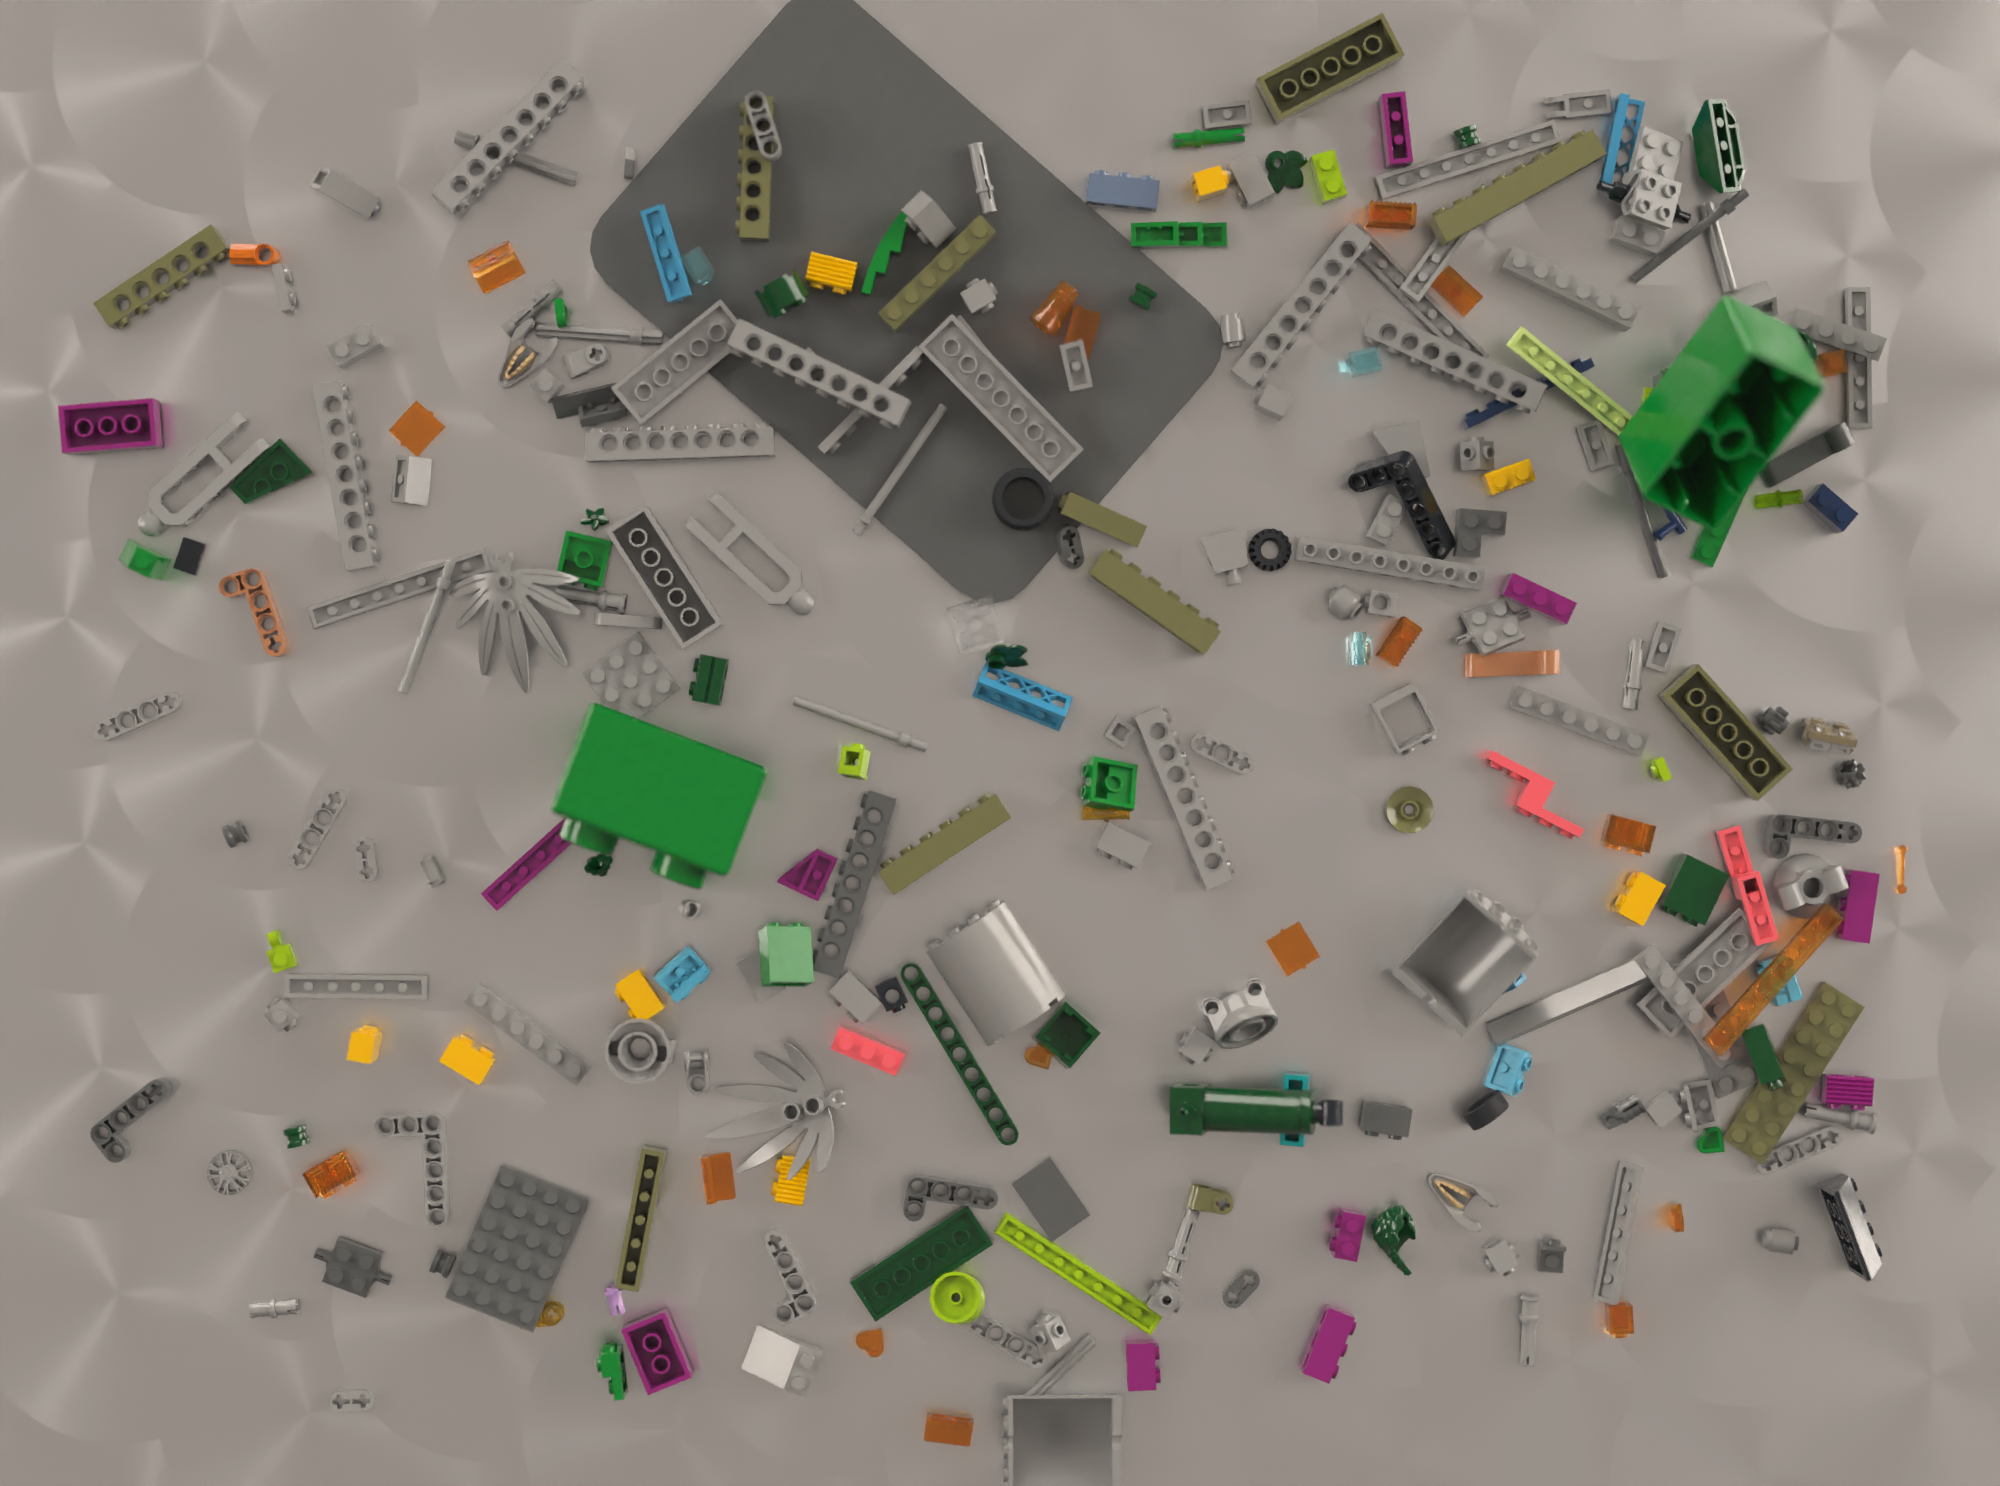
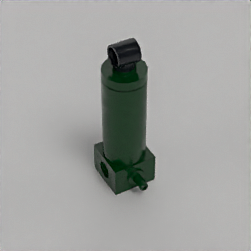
M1183 1082L1170 1087V1134L1204 1135L1207 1132L1313 1135L1317 1123L1322 1126L1343 1125V1101L1320 1100L1317 1102L1314 1090L1211 1087V1083Z

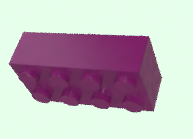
M148 398L58 406L63 454L78 455L163 448L159 401L156 399Z

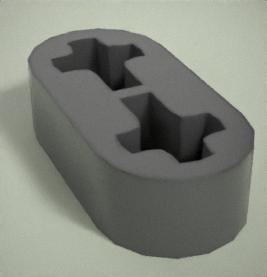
M1064 524L1056 532L1060 558L1066 567L1077 569L1084 562L1080 535L1075 527ZM1067 530L1073 533L1069 537L1070 544L1068 543V540L1063 538V536L1066 535ZM1070 549L1072 550L1073 554L1077 555V557L1074 558V563L1068 560V558L1071 557Z
M1244 1269L1225 1288L1222 1298L1226 1306L1238 1308L1258 1288L1260 1278L1256 1271ZM1254 1275L1253 1280L1255 1283L1253 1285L1248 1283L1242 1288L1241 1286L1245 1283L1244 1276L1250 1277ZM1240 1289L1241 1291L1237 1294L1239 1300L1237 1302L1233 1300L1228 1302V1293L1234 1294Z

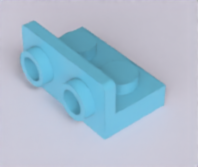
M1506 1043L1499 1045L1484 1086L1516 1097L1523 1089V1077L1525 1071H1528L1531 1067L1532 1058L1530 1057L1532 1053Z

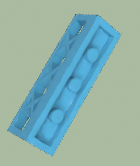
M1623 93L1616 97L1605 150L1607 154L1604 156L1600 180L1612 184L1614 173L1618 171L1622 177L1624 174L1622 168L1626 166L1625 173L1629 170L1645 105L1644 101L1629 99L1630 95ZM1628 105L1638 106L1636 117L1629 121L1626 116ZM1628 125L1633 135L1631 140L1624 143L1621 139L1622 131ZM1623 148L1628 159L1626 163L1619 166L1616 160L1618 151Z
M660 204L640 211L667 301L679 303L683 301L682 298L691 296L692 293L665 205Z
M987 662L972 695L1057 731L1061 728L1073 698L1007 670L992 669L988 667ZM990 672L997 675L998 680L985 677L986 673ZM1008 683H1017L1020 686V688H1011ZM1030 692H1039L1042 697H1033ZM1052 700L1065 703L1064 708L1055 706Z

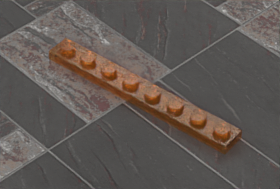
M1823 903L1704 1036L1702 1040L1718 1056H1722L1843 921L1839 914L1828 903Z

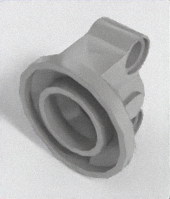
M1806 853L1793 855L1783 861L1775 871L1772 882L1773 896L1779 907L1790 916L1802 919L1818 917L1825 913L1835 902L1837 892L1849 888L1841 865H1830L1821 857ZM1815 877L1819 882L1820 889L1816 896L1809 898L1803 892V884L1807 879Z
M1250 979L1246 982L1244 991L1230 994L1221 1001L1210 997L1201 1004L1204 1019L1210 1024L1218 1046L1223 1049L1240 1048L1252 1044L1269 1034L1278 1024V1017L1268 1000L1265 985L1259 979ZM1261 990L1260 994L1256 996L1251 995L1252 991ZM1210 1009H1218L1215 1014H1208Z
M643 1018L628 1019L617 1025L611 1033H608L605 1045L606 1063L611 1072L621 1081L634 1085L646 1084L658 1078L669 1064H673L676 1040L669 1039L665 1031L653 1021ZM638 1038L646 1040L651 1048L650 1054L641 1059L636 1058L631 1052V1044Z

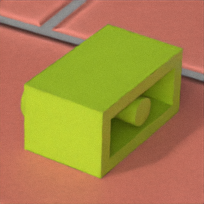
M1334 149L1312 155L1309 163L1322 205L1344 199L1347 196V191Z

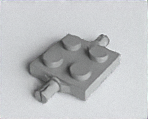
M1502 597L1462 614L1461 618L1467 628V633L1456 637V643L1460 647L1472 642L1478 648L1482 657L1523 641L1526 636L1519 622L1530 618L1531 614L1527 608L1514 613L1505 597Z

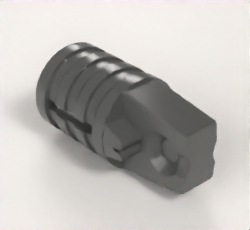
M1634 1093L1624 1101L1614 1105L1601 1119L1607 1129L1610 1130L1628 1123L1636 1116L1646 1112V1110Z

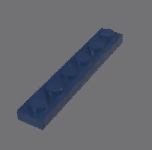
M1583 357L1570 363L1580 374L1595 366L1591 358L1584 360ZM1541 377L1536 379V381L1548 386L1546 390L1556 386L1548 379L1542 381ZM1518 388L1512 391V395L1515 398H1521L1525 395L1526 390L1521 391ZM1494 400L1486 404L1488 409L1482 412L1476 409L1465 415L1467 419L1461 423L1464 429L1467 430L1518 404L1511 401L1505 404Z

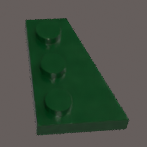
M279 438L229 488L244 504H248L314 472Z

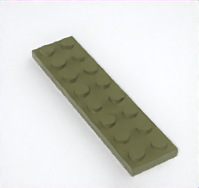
M1823 982L1777 1052L1787 1082L1783 1083L1784 1087L1770 1091V1089H1764L1759 1081L1724 1134L1723 1139L1756 1161L1764 1164L1865 1007L1826 982Z

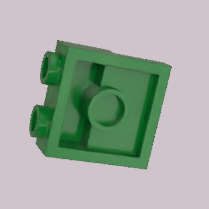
M566 531L557 571L579 577V581L576 582L584 583L583 588L597 591L598 587L603 588L613 542ZM575 582L568 583V585H573V586H574V584H575Z
M1095 756L1084 764L1082 776L1086 777V785H1083L1080 793L1081 799H1084V806L1102 810L1114 808L1132 812L1135 809L1138 765Z
M617 1342L603 1343V1347L600 1348L599 1358H596L597 1371L602 1372V1378L611 1377L608 1385L609 1393L614 1394V1401L624 1400L628 1392L623 1344L617 1345Z

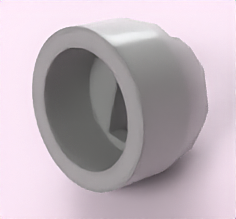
M683 900L679 904L678 911L682 917L694 919L699 913V906L692 900Z

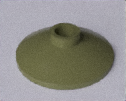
M1417 787L1400 788L1388 800L1386 807L1388 820L1394 828L1401 832L1417 833L1426 828L1433 817V803L1428 794ZM1408 805L1413 808L1411 814L1405 813V807Z

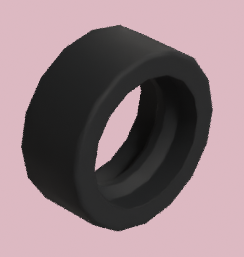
M1494 1090L1472 1104L1463 1113V1117L1473 1130H1479L1505 1112L1509 1107V1103L1499 1090Z

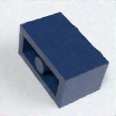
M1824 483L1816 485L1801 502L1836 533L1843 532L1858 515L1854 509Z

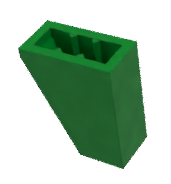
M128 539L118 560L127 568L147 578L162 580L172 559Z

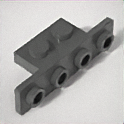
M617 382L552 398V404L558 419L579 414L582 427L594 426L610 420H618L628 415L627 408L610 389Z

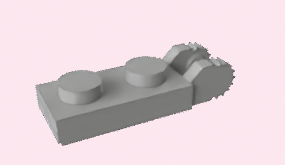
M1609 89L1563 94L1562 96L1544 99L1545 105L1563 103L1564 111L1546 113L1547 120L1599 116L1613 113Z

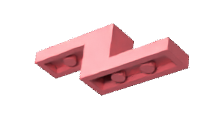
M1489 750L1485 758L1490 761L1489 766L1499 771H1502L1503 768L1510 771V777L1520 782L1523 779L1526 780L1514 803L1515 806L1519 807L1517 812L1529 818L1531 815L1540 818L1538 823L1550 829L1552 825L1561 829L1559 833L1567 838L1572 839L1573 836L1580 838L1584 831L1583 828L1543 808L1555 782L1495 751Z
M1740 825L1716 831L1735 899L1742 901L1754 945L1758 946L1779 940L1760 872L1754 871Z

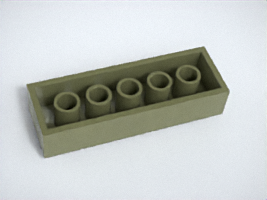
M1381 13L1260 76L1255 84L1276 124H1279L1398 62L1405 54L1384 14Z
M1105 549L1088 575L1197 653L1205 655L1221 633L1217 629L1219 624L1209 617L1204 620L1198 615L1200 611L1189 603L1186 606L1179 602L1181 597L1171 590L1166 593L1159 588L1161 586L1159 581L1151 576L1148 579L1140 574L1142 570L1133 563L1127 565L1121 561L1123 558L1121 554L1113 549L1110 551Z
M1699 664L1692 665L1659 695L1661 700L1751 800L1758 801L1793 770Z

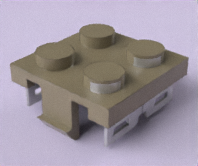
M1811 717V720L1803 718L1802 727L1805 729L1803 736H1800L1804 746L1807 747L1809 739H1812L1809 748L1825 752L1827 749H1832V753L1849 756L1853 752L1852 747L1856 748L1858 740L1847 724L1841 722L1829 724L1817 717ZM1814 744L1823 745V747H1816L1814 746Z

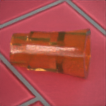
M1061 281L1056 289H1053L1044 302L1028 317L1029 320L1046 334L1055 337L1079 293L1074 287Z

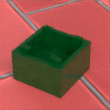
M1063 1002L1034 1034L1032 1039L1064 1068L1070 1069L1100 1035V1032L1067 1002Z

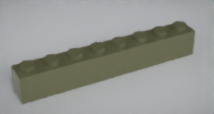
M1592 129L1587 133L1584 130L1572 136L1573 141L1567 144L1565 141L1558 143L1552 147L1553 152L1547 155L1545 152H1542L1532 158L1533 163L1527 166L1525 163H1522L1512 169L1513 174L1507 177L1505 174H1502L1492 180L1493 185L1487 188L1485 185H1482L1472 191L1473 196L1467 199L1465 196H1462L1453 202L1454 206L1448 210L1442 207L1433 213L1434 217L1428 223L1441 246L1449 244L1602 159L1607 153L1594 130Z

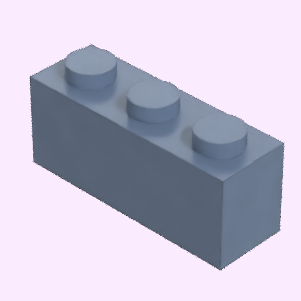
M1095 170L1094 173L1089 174L1086 204L1156 212L1160 180H1155V177L1150 175L1132 178V174L1118 173V176L1108 175V171Z

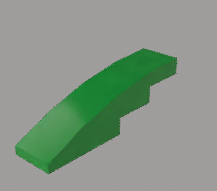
M902 211L890 225L878 245L866 274L861 291L862 295L871 297L876 274L886 276L891 254H901L908 225L904 221L907 217Z
M1178 221L1131 223V247H1228L1227 222L1179 223Z

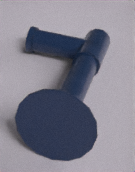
M1663 508L1670 522L1654 532L1655 537L1659 541L1674 529L1678 535L1687 531L1678 514Z

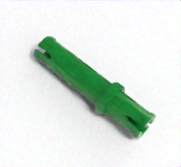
M1244 127L1208 131L1195 129L1194 132L1173 133V139H1183V141L1173 142L1174 148L1188 146L1201 148V145L1245 142V136H1235V134H1243L1245 131Z

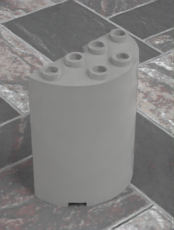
M1477 890L1467 891L1391 973L1420 1000L1427 1002L1432 1010L1461 1036L1476 1023L1538 957L1537 949L1539 948L1538 944L1522 929L1523 924L1519 919L1514 916L1511 918L1504 912L1506 909L1501 903L1496 900L1494 902L1490 901Z
M999 900L987 906L988 912L982 916L977 913L967 920L968 925L961 929L957 926L947 933L948 938L942 942L940 939H937L929 944V950L926 951L987 1046L995 1044L1001 1038H1006L1049 1010L1050 1006L1059 1002L1066 995L1006 902L1000 903Z
M1121 1394L1008 1395V1398H1003V1412H1008V1415H1003V1436H1008V1438H1003V1459H1008V1468H1003V1480L1008 1482V1486H1122Z

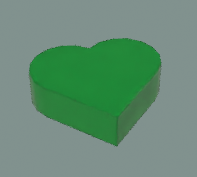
M562 298L554 299L557 326L558 328L567 327L568 313L565 301Z
M1717 1126L1705 1128L1703 1135L1699 1136L1696 1140L1697 1150L1703 1154L1725 1152L1722 1130Z

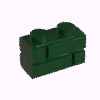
M700 654V659L695 658L693 672L697 673L695 682L691 681L689 687V695L692 696V701L721 706L729 665L728 659Z

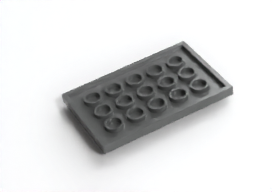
M501 1166L445 1298L534 1333L588 1200Z

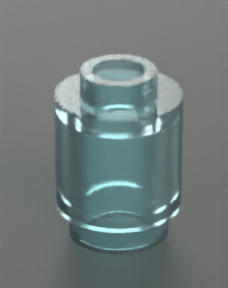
M1353 632V637H1348V659H1351V665H1369V659H1372V637H1367V632Z

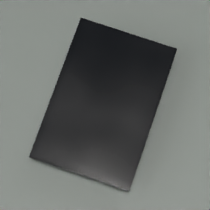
M183 537L173 568L194 575L205 544Z

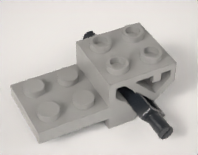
M1645 126L1640 127L1629 170L1623 174L1621 182L1615 181L1613 184H1609L1599 180L1596 189L1606 192L1609 199L1621 203L1625 216L1659 229H1670L1675 219L1689 223L1691 214L1681 211L1677 204L1682 183L1674 180L1684 141Z

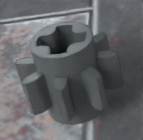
M1781 706L1776 709L1769 707L1760 719L1764 723L1761 728L1768 734L1773 735L1776 732L1780 735L1790 723V720L1786 718L1789 713Z
M1854 759L1842 761L1839 768L1835 769L1838 774L1836 777L1840 785L1844 784L1847 789L1859 787L1862 781L1866 779L1863 773L1865 768L1862 763L1857 764Z

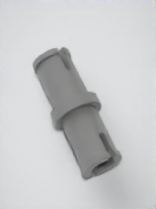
M271 1299L270 1302L250 1303L249 1305L251 1318L265 1316L278 1318L279 1315L299 1313L298 1299L285 1301Z

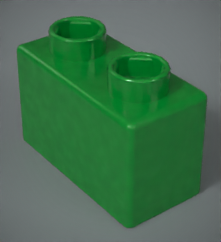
M1723 296L1619 435V441L1643 498L1708 529L1718 528L1824 392L1825 385L1794 327L1731 296Z
M592 702L588 707L551 804V811L566 818L560 833L562 839L593 852L612 856L618 840L621 838L655 851L649 868L652 873L690 888L702 889L708 871L719 876H726L730 872L767 775V770L756 763Z

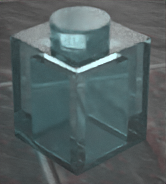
M700 246L681 257L684 267L696 285L699 283L704 285L714 278L712 275L716 272Z
M1377 346L1349 352L1347 354L1348 358L1345 359L1346 370L1348 373L1351 372L1352 377L1382 370Z

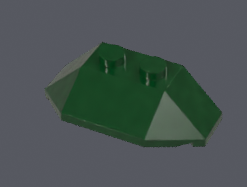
M1725 99L1705 100L1692 127L1699 176L1720 194L1740 192V185L1746 168L1738 122L1732 111L1727 107Z

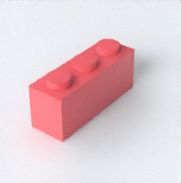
M840 1025L831 1046V1050L896 1076L905 1052L842 1025Z

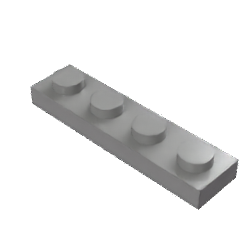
M1796 308L1790 326L1798 331L1808 334L1813 340L1879 361L1887 340L1885 337Z

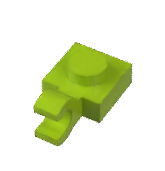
M275 930L266 934L272 946V949L266 951L273 972L277 973L297 966L291 944L283 945L279 931Z

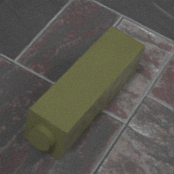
M1069 491L1065 495L1062 494L1057 503V507H1059L1058 513L1137 548L1147 527Z

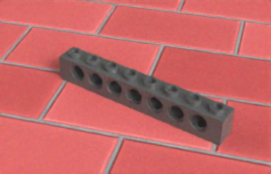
M871 790L868 795H863L860 807L864 808L861 817H856L853 830L857 832L854 839H849L846 852L850 854L847 862L842 861L839 874L843 876L840 884L835 883L832 897H835L833 907L828 905L824 919L828 920L826 929L821 928L817 939L818 942H821L819 951L814 950L812 955L814 971L840 979L897 801L896 798ZM870 810L880 812L881 819L879 822L871 823L868 820L867 814ZM869 832L873 835L874 841L871 845L861 843L860 836L862 833ZM856 855L865 856L867 863L864 867L858 868L854 865L853 858ZM849 877H855L859 880V887L856 890H850L846 886V880ZM843 899L849 900L852 903L851 911L842 912L839 908V902ZM835 922L843 923L845 932L840 935L835 934L832 931V924ZM829 944L835 945L838 949V954L834 957H829L825 953V947Z

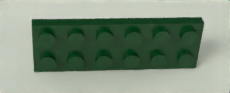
M964 1206L851 1280L850 1284L876 1322L934 1284L936 1279L943 1274L954 1271L992 1246L993 1242L970 1207Z

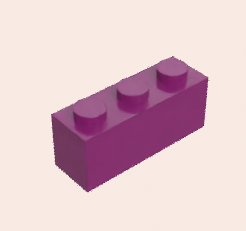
M1405 91L1381 94L1379 97V108L1386 169L1410 166L1413 163Z
M1515 573L1508 575L1499 594L1561 625L1568 623L1577 604Z
M1846 869V874L1844 875L1849 888L1843 890L1842 897H1839L1837 907L1840 915L1839 920L1835 922L1834 933L1837 934V939L1870 944L1880 874Z
M1326 1304L1301 1367L1303 1374L1328 1384L1331 1378H1336L1339 1371L1338 1360L1340 1356L1344 1357L1348 1348V1344H1346L1348 1335L1352 1336L1356 1328L1357 1322H1354L1355 1317L1353 1314Z

